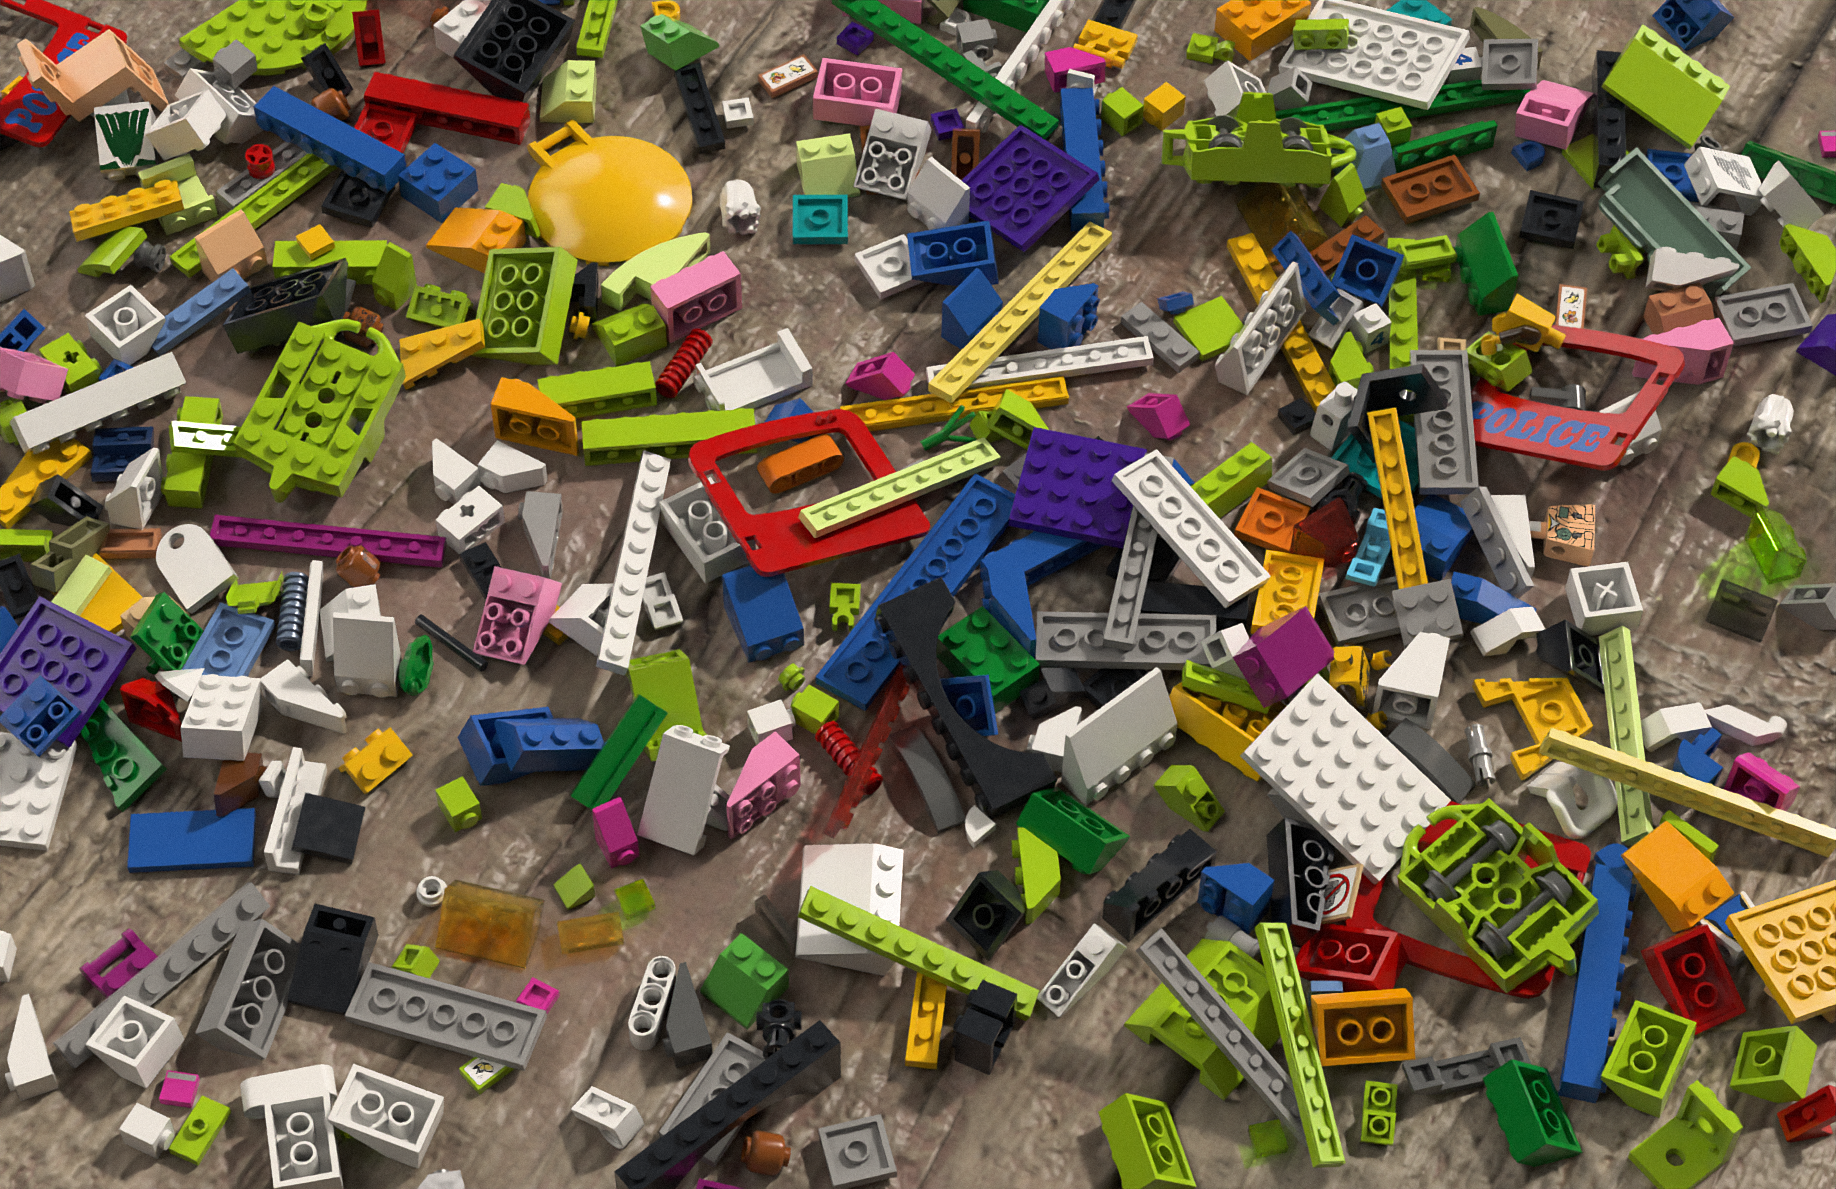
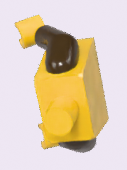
M1516 294L1507 313H1500L1492 319V331L1496 332L1498 336L1492 334L1484 335L1481 339V351L1483 355H1493L1497 353V344L1506 346L1512 343L1519 344L1535 352L1539 351L1542 343L1558 350L1566 335L1551 327L1556 318L1553 314Z
M1345 643L1341 647L1332 648L1335 659L1330 665L1329 684L1378 731L1386 728V725L1382 722L1387 720V715L1383 711L1370 715L1369 710L1366 708L1370 670L1369 662L1374 670L1388 668L1391 664L1386 663L1384 658L1392 656V653L1389 650L1373 653L1372 649L1354 643Z

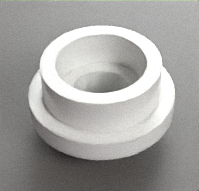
M429 876L419 883L416 894L421 904L435 907L446 900L448 889L443 880L435 876ZM430 891L438 892L435 895H427Z

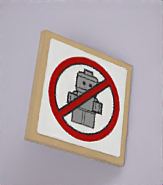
M1359 863L1328 870L1330 878L1323 896L1325 898V905L1321 924L1352 918L1364 867L1363 864Z

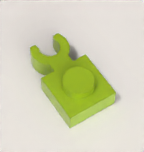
M831 582L829 614H834L832 617L833 631H837V625L840 622L848 623L849 632L853 630V615H859L861 584Z

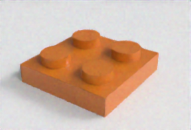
M1257 487L1235 528L1234 536L1268 550L1290 553L1310 514L1311 507Z

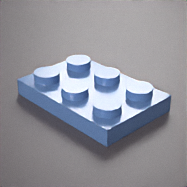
M220 602L182 670L205 668L202 675L215 674L228 677H248L275 628L274 620L254 613L238 614V608Z

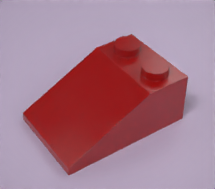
M1326 923L1321 924L1320 931L1301 947L1295 960L1300 977L1309 981H1342L1343 993L1393 989L1408 959V955L1398 933Z
M1708 924L1693 926L1640 951L1653 981L1674 1013L1697 1022L1695 1035L1746 1012Z

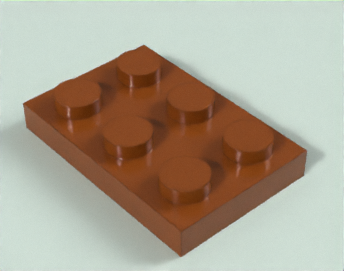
M1455 155L1384 177L1381 181V187L1405 224L1478 201L1480 192Z

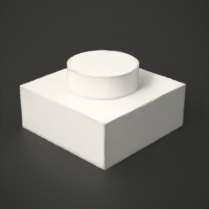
M749 97L722 101L727 129L754 125Z

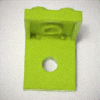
M1696 1080L1688 1086L1677 1115L1629 1152L1628 1158L1658 1189H1693L1729 1161L1743 1126L1736 1114L1727 1110L1717 1100L1716 1095L1710 1088L1704 1087ZM1676 1154L1681 1157L1683 1164L1680 1166L1671 1165L1667 1161L1666 1156Z

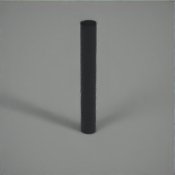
M420 614L415 619L417 626L482 672L487 668L488 662L427 617Z

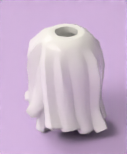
M743 180L728 181L720 193L722 226L727 228L730 234H755L759 226L758 220L761 217V207L755 201L753 188Z
M1775 394L1763 398L1762 402L1758 405L1747 436L1751 438V444L1761 447L1762 451L1771 452L1773 455L1779 454V450L1783 449L1784 443L1788 442L1789 436L1792 433L1790 424L1794 410L1788 399Z

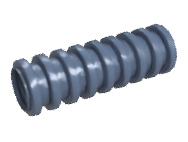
M289 572L283 578L284 583L276 644L279 648L287 651L299 650L302 644L309 577L302 572Z

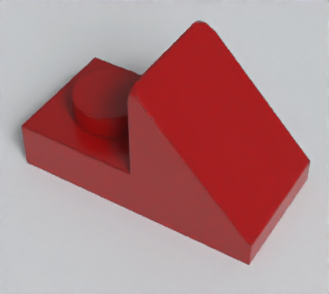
M379 9L352 12L359 66L386 63Z
M1827 1085L1777 1112L1787 1142H1798L1833 1134L1830 1124L1836 1121V1087Z

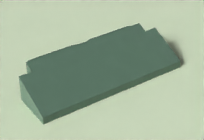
M1637 147L1609 169L1598 182L1599 186L1606 192L1598 201L1599 209L1636 248H1643L1648 253L1647 258L1649 262L1650 256L1656 249L1671 247L1676 249L1678 253L1697 252L1703 254L1705 258L1715 259L1717 257H1724L1730 259L1731 263L1739 264V268L1732 276L1702 285L1712 303L1714 297L1721 296L1752 268Z

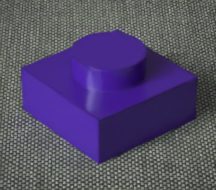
M852 21L836 37L837 45L858 56L874 40V33Z
M957 108L931 114V123L938 141L952 138L953 128H964Z

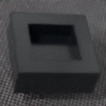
M1301 397L1278 409L1277 416L1289 431L1296 435L1313 425L1316 414Z

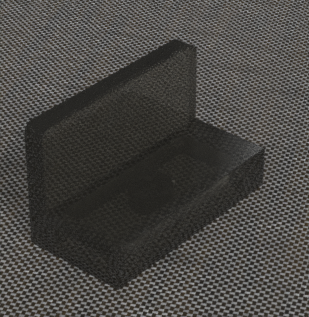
M1722 579L1706 617V622L1760 643L1770 624L1778 600Z
M764 894L755 900V913L737 923L736 931L739 935L741 933L784 965L795 958L797 934Z

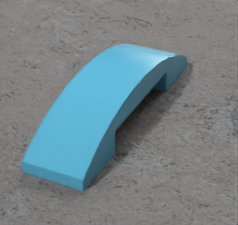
M1373 508L1367 523L1366 533L1356 557L1352 559L1345 579L1373 587L1378 583L1391 551L1384 510Z

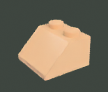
M241 209L195 237L202 272L212 283L232 268L242 279H245L268 265L264 246Z

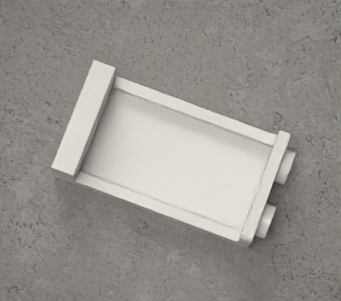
M788 328L777 332L778 342L708 370H705L701 363L695 365L696 376L693 377L694 385L698 392L704 393L705 402L709 410L722 411L734 410L736 408H756L813 385L812 367Z
M683 725L673 726L663 733L637 835L691 855H695L704 847L707 837L703 835V830L722 758L728 753L730 746L721 743L722 740L718 737L711 735L701 736L693 733V729Z

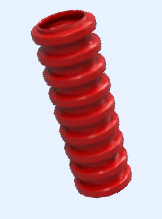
M698 328L691 330L681 347L672 357V360L668 363V366L665 367L659 379L655 382L656 390L661 395L667 398H675L682 385L686 383L691 373L695 370V365L700 363L708 348L713 344V340L707 332Z
M827 722L818 729L815 735L816 741L821 743V747L826 749L829 756H832V760L837 762V766L843 769V773L848 776V779L854 782V786L859 789V792L862 795H869L875 792L883 782L882 775L878 774L876 768L872 767L870 761L866 760L865 755L861 754L859 748L855 747L854 742L850 741L848 735L844 734L843 729L839 728L837 722Z

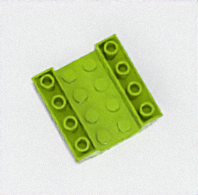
M1201 939L1186 957L1263 1047L1269 1051L1281 1038L1264 966L1230 941ZM1163 982L1124 1023V1027L1148 1045L1156 1037L1201 1070L1199 1083L1223 1101L1244 1079L1243 1075Z

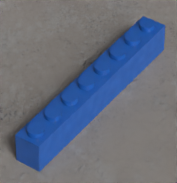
M1174 459L1172 467L1192 486L1194 481ZM1033 531L1022 539L1013 540L1008 546L997 552L988 553L981 559L980 577L985 582L987 581L988 569L1023 566L1026 584L1029 586L1105 545Z
M1596 864L1592 874L1589 892L1598 900L1599 914L1584 929L1582 934L1558 1095L1596 1104L1599 1093H1605L1607 1085L1601 1080L1604 1065L1607 1064L1613 1051V1046L1607 1044L1608 1038L1614 1037L1617 1019L1611 1018L1613 1009H1618L1621 991L1616 990V983H1621L1624 975L1625 964L1620 963V956H1625L1627 952L1629 937L1624 936V929L1630 928L1633 910H1628V902L1634 901L1637 884L1631 883L1633 873L1630 870Z

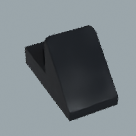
M326 43L320 44L300 57L313 78L308 81V84L319 94L329 88H333L337 92L341 90L344 95L353 90Z
M597 262L590 263L575 274L570 302H579V311L585 312V316L590 317L589 324L597 322L599 291Z
M1042 668L1041 672L1045 679L1019 691L1032 720L1087 694L1075 668Z

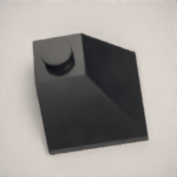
M1566 619L1536 633L1538 643L1537 654L1543 662L1548 663L1602 694L1605 693L1600 646L1597 639Z
M998 870L977 874L946 918V921L989 961L1025 912L1019 890Z

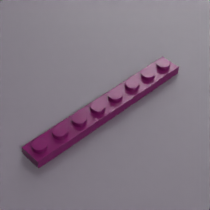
M215 515L210 532V537L217 546L338 557L348 546L362 545L379 562L442 568L447 545L446 537L224 515Z

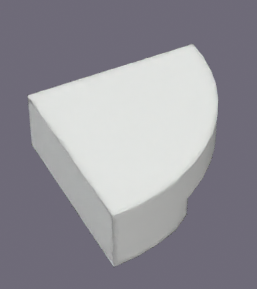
M975 805L969 810L965 820L967 840L974 848L996 830V824Z

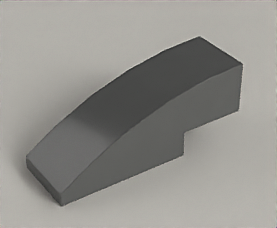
M1405 718L1388 736L1387 740L1451 801L1460 804L1475 788V782L1460 764L1437 741L1409 719Z

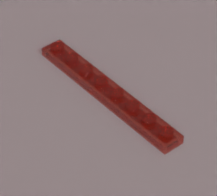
M901 662L891 679L824 829L823 834L833 839L840 829L846 831L854 816L849 811L851 807L854 809L857 807L864 793L859 790L860 786L865 787L873 773L869 766L870 764H876L883 750L878 747L879 743L884 744L892 730L887 725L889 721L893 723L900 712L901 707L897 705L898 700L903 702L910 689V686L906 684L907 681L902 671L904 667Z

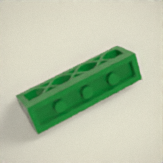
M1495 120L1485 123L1480 121L1391 146L1396 173L1448 156L1455 155L1459 157L1492 148L1498 125Z
M1748 141L1745 144L1742 156L1750 157L1758 177L1765 179L1773 165L1780 161L1808 195L1836 204V171L1752 141Z
M638 694L570 796L590 810L607 803L668 712Z

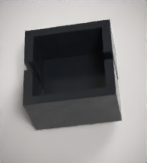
M982 979L978 989H972L967 998L966 1007L969 1008L964 1016L959 1014L954 1023L952 1032L956 1033L953 1039L952 1047L955 1048V1061L990 1075L1001 1053V1049L995 1047L994 1043L1004 1047L1016 1022L1017 993Z

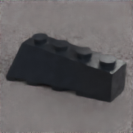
M1284 817L1266 835L1269 877L1274 879L1271 897L1272 923H1286L1292 946L1301 948L1320 931L1325 898L1323 896L1325 888L1329 884L1330 876L1328 875L1330 863L1333 861L1334 851H1332L1333 844L1312 824Z
M1188 829L1182 836L1180 834L1176 835L1169 842L1167 849L1161 854L1155 853L1148 860L1144 869L1139 873L1137 871L1133 872L1121 889L1118 891L1113 890L1106 896L1103 901L1102 919L1130 942L1200 880L1201 871L1205 867L1215 866L1217 851L1191 829Z

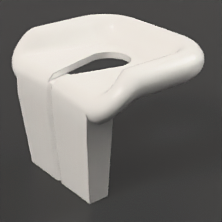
M1564 762L1554 763L1542 775L1527 785L1531 794L1546 797L1564 833L1573 839L1587 837L1609 819L1617 807V793L1609 778ZM1576 784L1588 796V805L1583 810L1578 809L1572 788Z

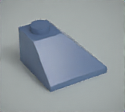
M1380 123L1354 129L1344 138L1355 147L1357 155L1351 163L1357 170L1364 192L1382 188V178L1397 174L1391 144ZM1339 149L1331 150L1332 154L1345 153L1344 151ZM1349 164L1332 170L1337 175Z

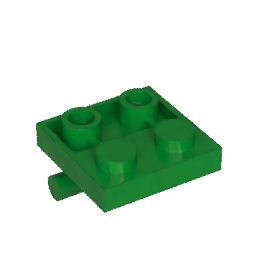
M161 592L155 596L130 635V638L152 658L146 670L151 674H157L160 667L164 671L181 670L204 630L165 592Z

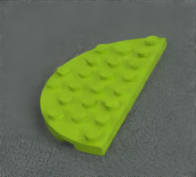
M239 0L179 39V46L200 61H210L213 63L215 54L237 39L256 56L257 71L252 75L285 74V70L300 66L305 69L306 66L300 57L320 44L326 43L332 55L342 49L353 37L354 23L352 12L367 10L368 0H315L335 9V16L322 29H311L303 22V9L310 0Z

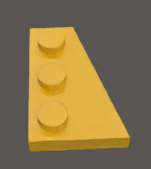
M480 318L399 339L400 358L406 374L402 383L404 388L407 390L415 386L414 381L425 375L429 378L437 374V369L449 362L457 363L485 348L484 327Z

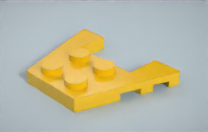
M1500 678L1499 682H1485V679H1475L1473 681L1472 687L1483 708L1507 700H1513L1536 744L1511 752L1510 760L1521 781L1527 779L1553 760V758L1539 754L1541 743L1550 728L1565 731L1579 738H1584L1592 731L1593 724L1568 678H1529V681L1512 682L1511 678Z

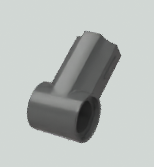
M1569 384L1561 389L1531 387L1530 401L1586 411V390L1580 385Z

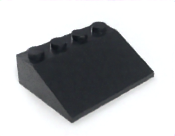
M492 0L454 53L453 58L492 95L527 103L569 41L575 20L538 0Z
M346 258L249 286L251 292L237 302L223 324L237 354L246 351L254 353L270 344L278 346L285 343L292 335L298 322L314 326L341 319L345 312L348 270Z

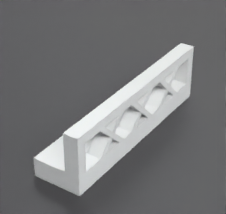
M293 747L266 842L264 855L269 871L299 875L304 853L292 851L291 848L305 792L320 796L327 773L326 764L305 761L302 748Z

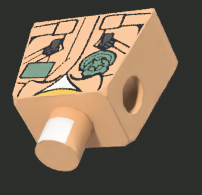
M1595 505L1550 506L1547 509L1544 522L1529 520L1531 538L1543 539V554L1546 557L1582 566H1590L1594 552Z

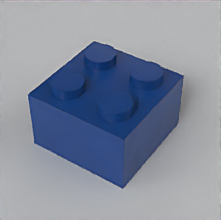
M436 143L398 175L401 197L440 223L447 219L455 207L459 208L479 191L476 169Z

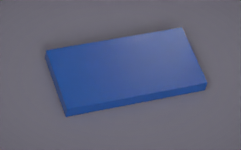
M255 808L236 809L223 817L216 816V810L131 814L127 867L129 873L254 867Z

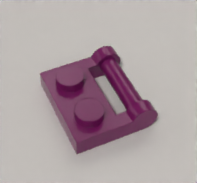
M130 928L121 934V939L91 963L86 962L79 968L82 975L106 998L111 996L158 957ZM129 947L134 950L131 955L104 977L98 974Z

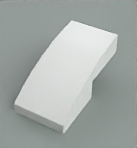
M665 572L648 576L642 601L654 630L683 623L675 595L671 592Z

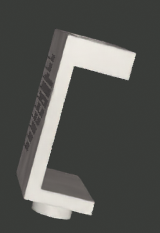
M1699 147L1684 163L1701 206H1707L1719 192L1735 195L1741 211L1745 215L1751 216L1763 204L1760 200L1764 196L1759 191L1761 182L1750 157Z

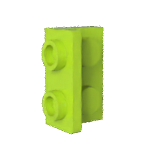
M1349 19L1296 20L1295 27H1293L1294 50L1348 49Z
M425 284L424 287L415 285L406 318L444 328L464 323L468 309H472L474 304L467 298L466 293L451 290L449 294L441 292L440 287L432 284Z

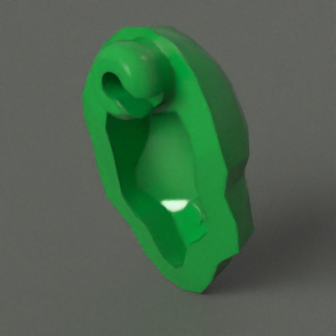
M427 635L418 636L413 642L408 644L404 658L399 664V684L402 690L411 696L421 694L427 688L433 670L432 643Z

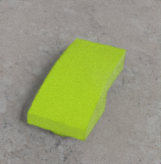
M1365 1081L1360 1142L1393 1146L1398 1084Z

